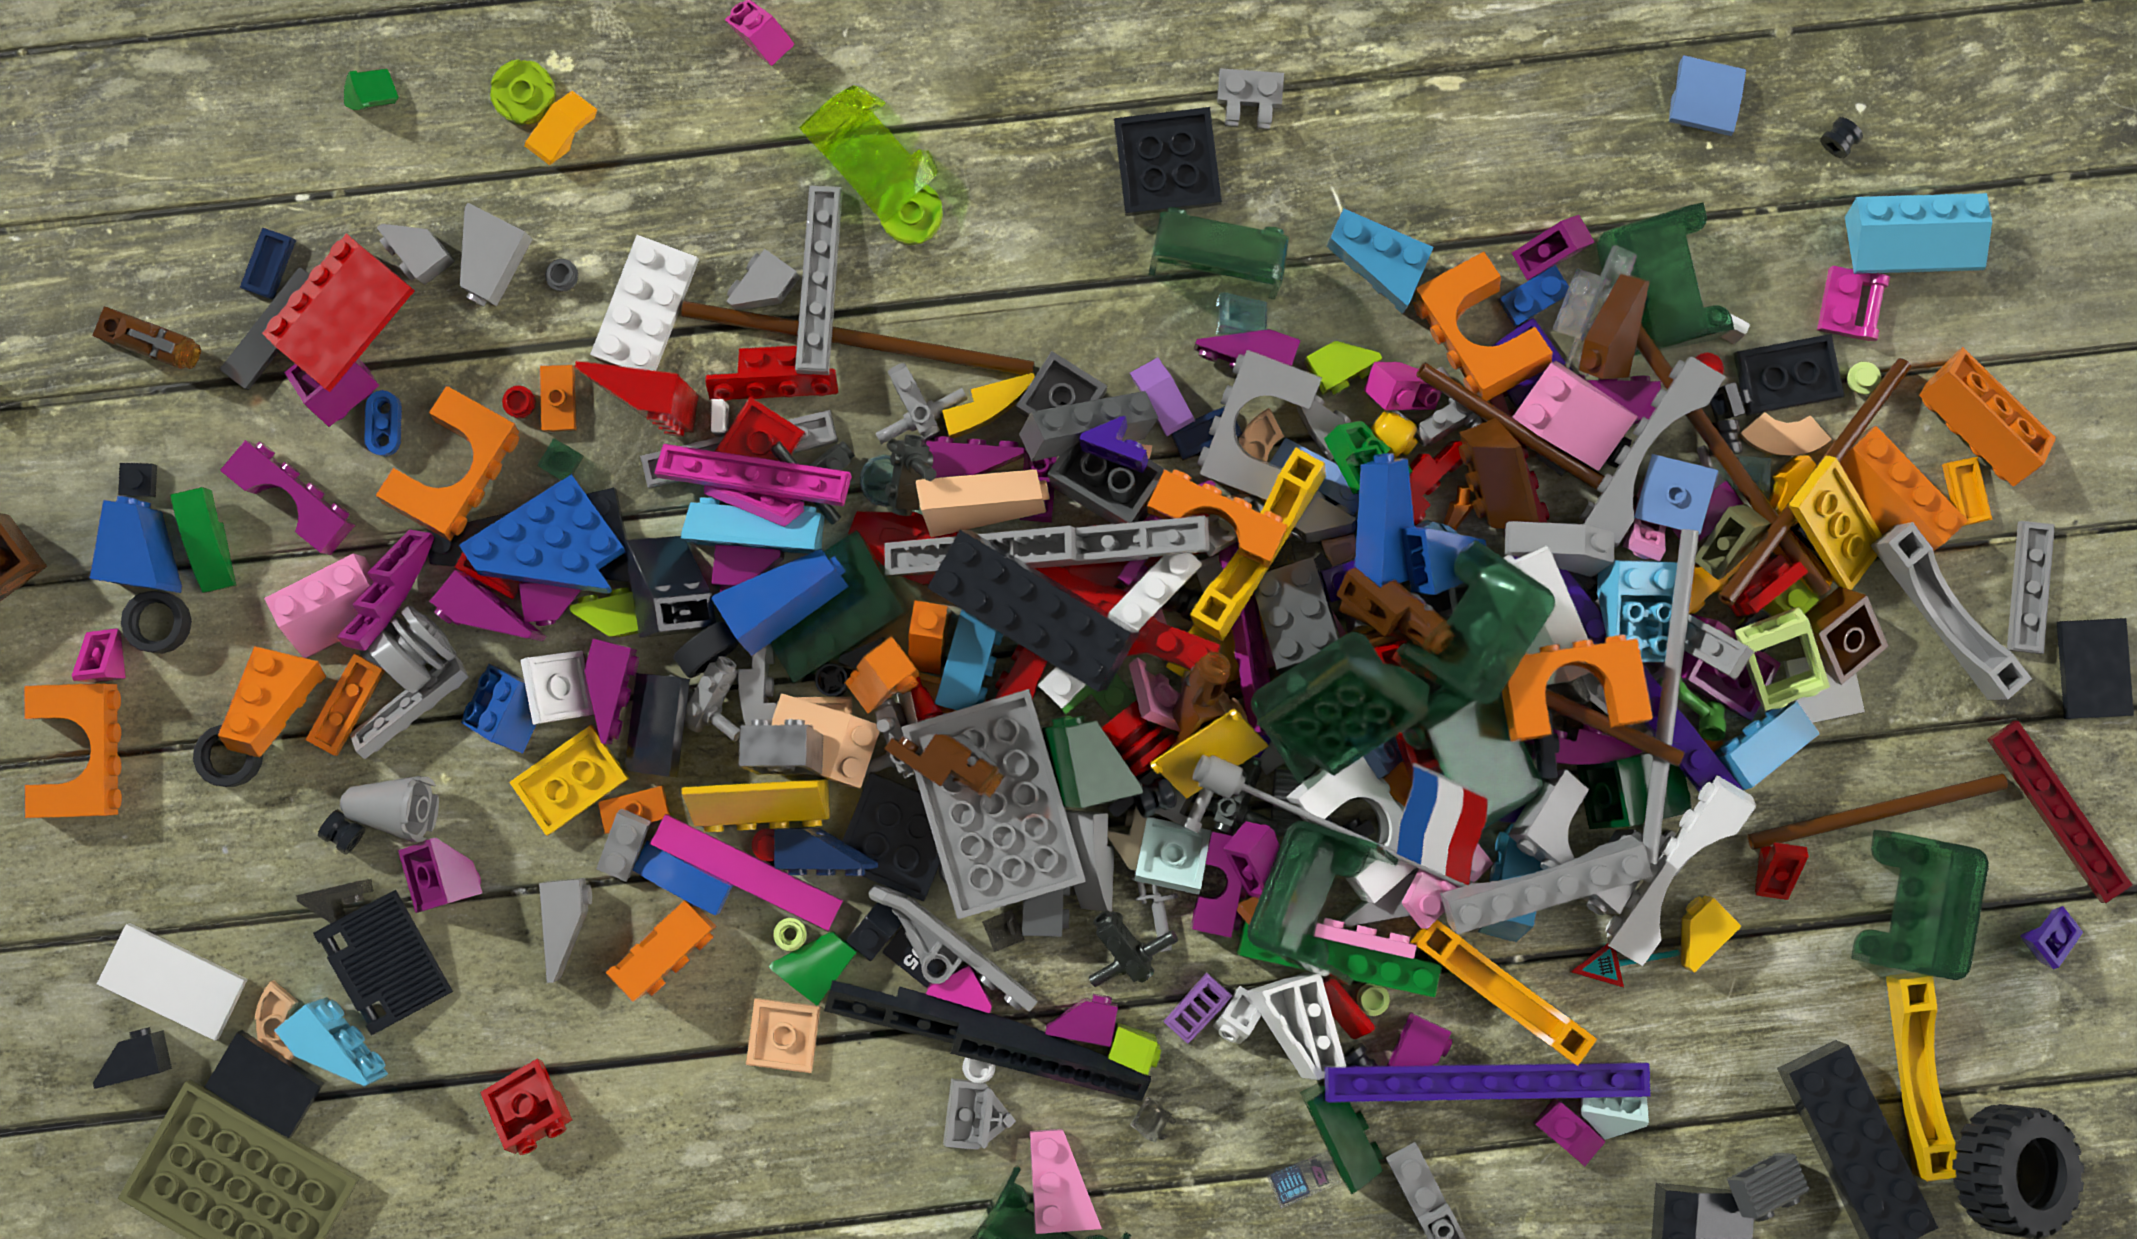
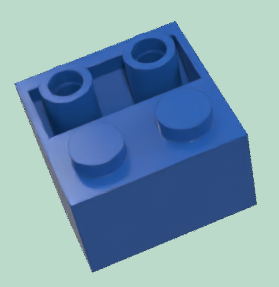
M488 664L485 672L478 680V687L471 702L465 707L461 723L490 742L523 753L537 725H533L524 679Z

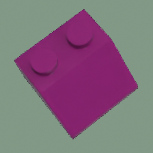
M359 358L331 392L324 389L296 364L284 372L304 405L328 427L336 421L343 419L348 411L360 401L367 399L380 386L370 370Z

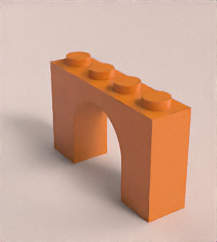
M1482 252L1416 287V301L1413 302L1418 316L1422 320L1426 318L1431 325L1430 332L1438 345L1443 344L1448 351L1446 355L1453 369H1460L1464 375L1463 382L1465 387L1488 401L1546 370L1550 363H1552L1553 352L1536 327L1504 344L1490 347L1474 344L1461 334L1457 326L1460 316L1468 308L1500 292L1501 276L1486 253Z
M446 386L429 414L437 424L471 443L473 462L470 470L456 484L443 488L426 486L393 468L375 496L385 506L451 541L454 535L458 536L464 530L467 524L466 516L471 508H476L481 503L485 495L483 489L489 480L493 481L500 473L502 468L501 461L506 453H511L516 448L520 432L515 423Z
M1616 635L1605 638L1606 643L1593 645V640H1582L1572 643L1573 648L1560 650L1559 644L1540 647V653L1527 654L1526 649L1506 652V658L1497 662L1511 742L1544 738L1552 734L1545 699V689L1551 674L1557 668L1564 666L1583 668L1591 672L1599 680L1604 690L1611 728L1640 724L1652 720L1638 639L1627 640L1626 635Z
M117 684L24 686L25 719L72 720L84 729L91 745V755L87 767L77 778L62 784L25 785V818L118 815V808L122 802L121 791L118 789V775L121 773L122 763L118 756L121 727L117 722V710L121 706V695L117 690Z

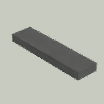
M301 267L296 270L220 368L222 372L247 390H250L280 351L262 333L267 328L271 318L278 315L285 307L292 293L299 290L309 278L310 274Z

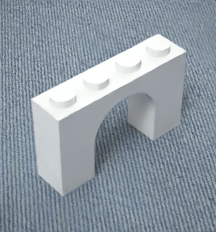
M1342 749L1286 797L1291 805L1323 819L1328 817L1344 802L1360 797L1369 803L1376 813L1379 826L1376 842L1397 851L1400 821L1405 807L1400 802H1395L1389 793L1391 788L1382 777L1380 779L1377 778L1358 749ZM1300 816L1304 823L1318 825L1317 823ZM1372 848L1363 858L1346 871L1343 876L1361 900L1376 903L1416 867Z

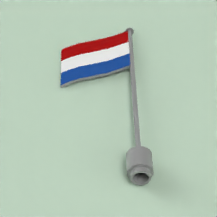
M1202 755L1195 768L1193 780L1199 782L1200 787L1229 799L1232 794L1238 795L1243 790L1457 886L1463 887L1474 884L1470 880L1472 860L1486 822L1487 795L1418 764L1413 763V785L1400 821L1397 851L1244 784L1245 776L1241 775V767L1214 755L1211 757Z

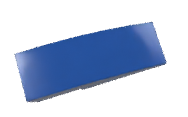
M647 840L633 871L683 900L715 916L718 915L733 884L651 845V842Z

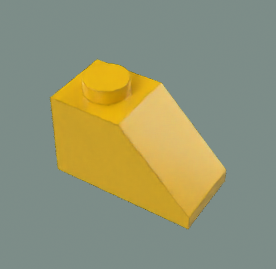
M1699 896L1687 905L1685 909L1687 913L1681 918V965L1686 970L1694 973L1742 927L1714 897L1704 896L1701 898Z

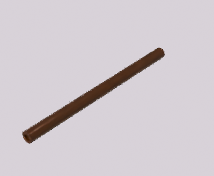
M1426 362L1417 371L1416 377L1484 420L1489 421L1497 418L1516 440L1597 490L1605 476L1538 436L1505 412ZM1633 494L1634 507L1638 501V497Z
M2001 773L1750 833L1747 836L1750 848L1755 850L1771 846L1774 842L1784 843L2005 790L2008 788V782L2005 775Z

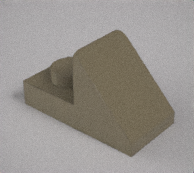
M1136 806L1134 809L1128 808L1124 827L1130 828L1129 834L1108 830L1107 835L1128 868L1135 871L1147 817L1143 818Z

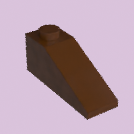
M1628 274L1619 275L1585 337L1578 371L1600 379L1630 377L1650 281Z

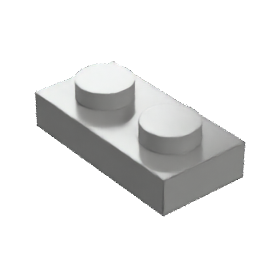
M621 808L616 814L596 869L627 882L632 874L651 821Z

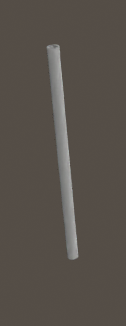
M1682 529L1655 737L1671 746L1699 531ZM1653 756L1642 840L1649 864H1657L1670 765V763Z

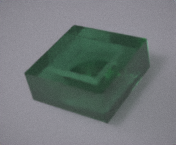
M553 438L537 466L563 480L571 474L573 476L584 455Z

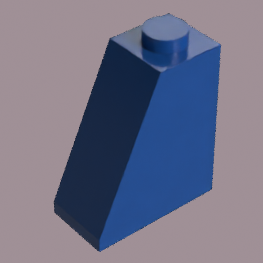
M1409 526L1401 528L1411 592L1436 595L1481 576L1480 568L1489 564L1486 540L1430 528Z

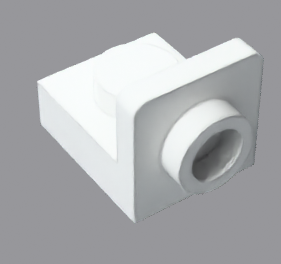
M1241 986L1235 990L1223 1013L1213 1024V1027L1219 1031L1222 1038L1241 1044L1249 1037L1261 1016L1247 994V990Z

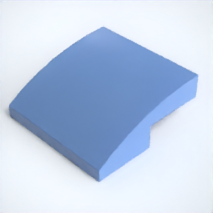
M1683 55L1679 62L1676 89L1671 98L1669 122L1732 136L1740 109L1746 69Z

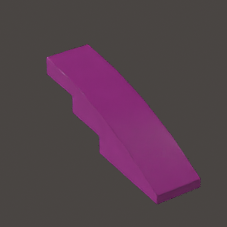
M409 529L367 572L373 583L352 604L358 615L337 636L343 646L366 651L388 625L407 597L423 567L434 541L432 533Z

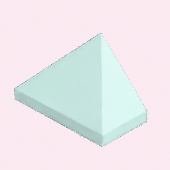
M1647 1097L1581 1098V1115L1605 1140L1647 1127L1649 1123Z

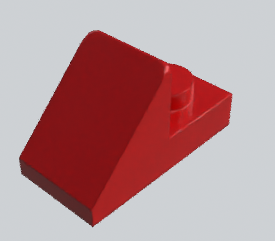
M1774 842L1772 846L1760 848L1755 886L1756 896L1788 900L1809 857L1807 847Z

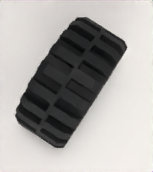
M1999 1104L1990 1105L1978 1111L1969 1119L1971 1124L1967 1123L1964 1125L1960 1132L1962 1138L1956 1141L1954 1149L1957 1151L1956 1160L1953 1159L1952 1169L1956 1170V1178H1953L1955 1188L1960 1192L1958 1198L1961 1205L1967 1208L1966 1212L1973 1221L1977 1222L1987 1231L2028 1239H2043L2055 1234L2062 1229L2061 1225H2066L2072 1219L2071 1212L2076 1210L2080 1203L2078 1199L2079 1192H2083L2084 1182H2081V1173H2084V1163L2080 1162L2079 1155L2082 1153L2079 1145L2073 1141L2075 1138L2074 1134L2057 1115L2042 1108ZM2018 1158H2020L2021 1171L2017 1185L2016 1167Z

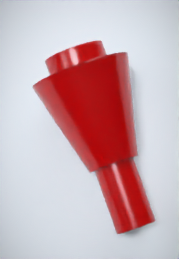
M920 676L917 677L916 680L919 684L911 689L917 722L944 715L939 706L935 704L930 693L923 687Z

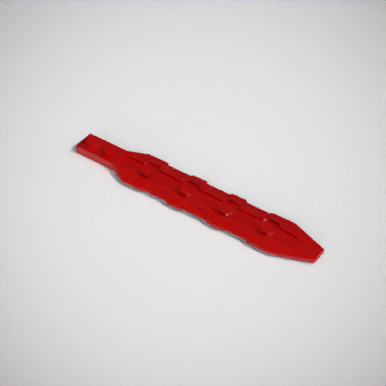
M857 511L848 535L884 566L885 543L955 537L958 532L931 538L923 515L917 512H912L911 516H902L893 512ZM1059 566L1034 568L1107 613L1128 593L1109 585L1104 587L1080 578ZM935 574L905 575L901 577L926 585L930 584ZM1153 615L1138 630L1140 633L1126 657L1149 654L1191 670L1195 663L1200 660H1216L1221 645L1159 622Z

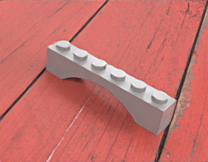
M1692 356L1688 357L1685 362L1682 360L1677 362L1669 375L1674 380L1668 390L1660 389L1651 403V406L1655 407L1654 412L1649 419L1643 416L1633 432L1634 435L1638 436L1631 448L1627 445L1623 447L1615 460L1619 467L1614 475L1606 474L1597 488L1601 492L1600 497L1595 504L1589 501L1579 517L1584 521L1582 524L1614 532L1615 548H1617L1635 520L1633 511L1634 482L1639 465L1647 449L1657 436L1675 420L1691 411L1707 406L1726 377Z
M1913 522L1894 525L1870 545L1987 700L2009 699L2032 680L2014 654L1989 635L1960 604L1940 572L1933 548Z
M1631 836L1601 845L1583 856L1543 871L1506 880L1470 884L1440 893L1449 926L1457 934H1461L1652 877V872L1644 844Z

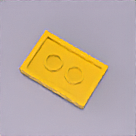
M590 725L509 783L544 834L549 836L630 778L608 746L601 743L599 734L594 726Z

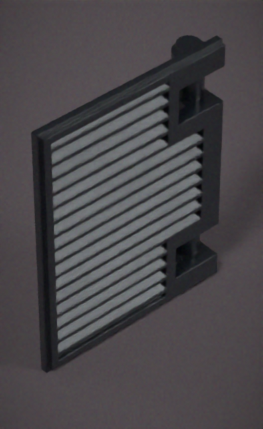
M396 889L313 932L318 944L321 943L328 955L327 959L357 1012H361L367 1023L366 1028L371 1036L453 992ZM338 933H341L348 945L343 949L339 948L333 937ZM377 1001L381 1003L386 1012L380 1018L372 1005Z

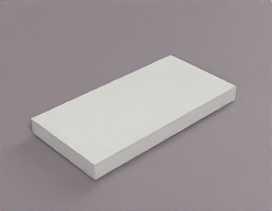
M129 923L125 925L97 985L210 1039L218 1040L248 979Z

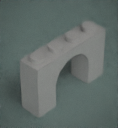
M1247 350L1245 356L1239 354L1232 371V373L1237 374L1233 387L1227 385L1221 404L1226 405L1222 417L1215 416L1209 434L1213 435L1214 438L1210 448L1203 447L1197 465L1202 466L1201 475L1267 500L1282 468L1255 458L1242 448L1236 435L1237 416L1248 401L1259 396L1278 397L1310 409L1322 377Z
M1557 770V778L1541 779L1508 834L1517 842V848L1520 851L1535 857L1541 863L1540 867L1543 870L1575 859L1568 843V828L1572 817L1589 789L1567 770ZM1615 830L1608 843L1631 836L1642 843L1643 836L1636 830ZM1639 881L1582 898L1588 902L1586 904L1587 907L1596 914H1620Z

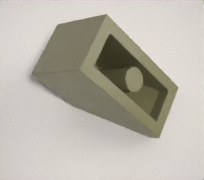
M1747 504L1728 507L1697 553L1695 562L1717 580L1722 579L1752 552L1771 523Z

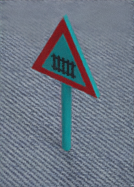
M1607 943L1574 968L1571 973L1624 988L1620 966L1637 963L1630 958L1618 960L1616 950L1608 946ZM1679 950L1651 954L1646 962L1676 957L1681 952Z

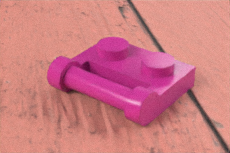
M1831 266L1828 270L1817 331L1865 341H1877L1880 331L1877 329L1883 292L1884 288L1888 287L1890 277L1880 273L1854 274L1853 269ZM1862 285H1866L1871 288L1863 327L1855 325Z

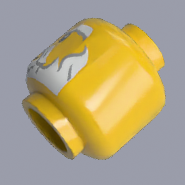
M1397 410L1390 411L1389 413L1383 411L1370 428L1377 439L1383 441L1391 448L1388 453H1393L1394 458L1398 457L1401 453L1407 456L1418 443V440L1414 438L1417 433L1416 424Z

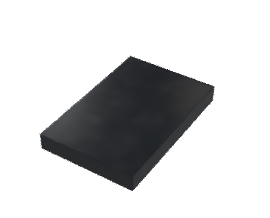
M1832 334L1733 353L1741 391L1749 389L1752 402L1744 404L1746 416L1845 397Z
M2127 618L2057 622L2064 719L2134 716Z
M636 673L624 771L678 778L690 679Z
M240 1030L234 1036L206 1083L205 1088L255 1120L290 1138L297 1130L324 1082L284 1058L245 1031Z

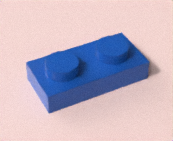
M1556 265L1502 296L1498 301L1513 326L1517 327L1567 297L1572 291Z

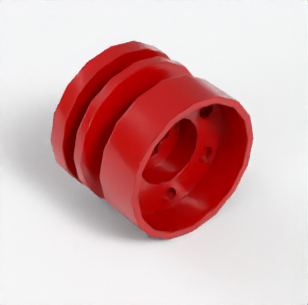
M1138 700L1134 701L1102 727L1108 739L1120 753L1119 755L1128 763V768L1134 776L1143 774L1152 767L1151 762L1166 753L1177 738L1172 732L1160 741L1156 735L1166 727L1158 724L1150 729L1146 724L1148 720L1143 719L1139 712Z

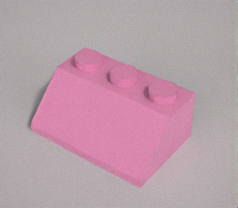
M351 554L264 598L278 628L303 658H308L340 642L337 636L358 615L352 604L373 583L367 573L371 568L366 557Z

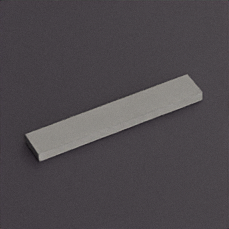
M809 186L795 364L797 374L829 375L843 195L842 187Z
M830 410L788 420L806 432L793 454L838 443ZM724 436L683 445L682 447L715 451ZM661 451L640 456L649 489L679 482L657 478L654 472Z

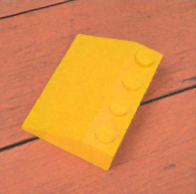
M827 779L682 788V796L694 826H704V832L724 831V825L736 824L737 831L756 830V823L768 822L770 829L789 828V821H802V827L822 826V820L830 819L829 785Z

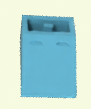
M1614 560L1613 564L1598 573L1597 595L1606 636L1626 635L1627 640L1638 639L1642 662H1665L1677 562Z
M328 997L305 1004L274 1030L295 1057L362 1086H367L388 1075L384 1069L385 1063L376 1052H371L363 1043L365 1038L361 1031L355 1026L348 1024L343 1017L344 1011L336 1001L329 1000Z

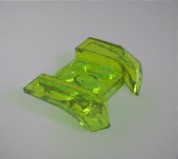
M852 85L825 102L799 129L825 155L863 198L862 200L885 224L925 187L939 171L929 150L918 149L911 155L874 114V111L886 104L885 101L864 87Z

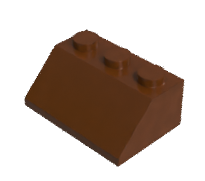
M1497 418L1459 432L1462 445L1458 449L1462 461L1465 465H1468L1469 473L1465 476L1470 490L1475 492L1476 500L1472 501L1477 517L1479 519L1484 518L1491 528L1506 529V523L1509 521L1539 523L1522 447Z

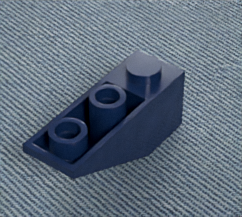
M821 828L774 829L775 869H787L788 875H807V869H816V875L827 876L836 875V869H845V876L865 875V869L878 868L876 861Z

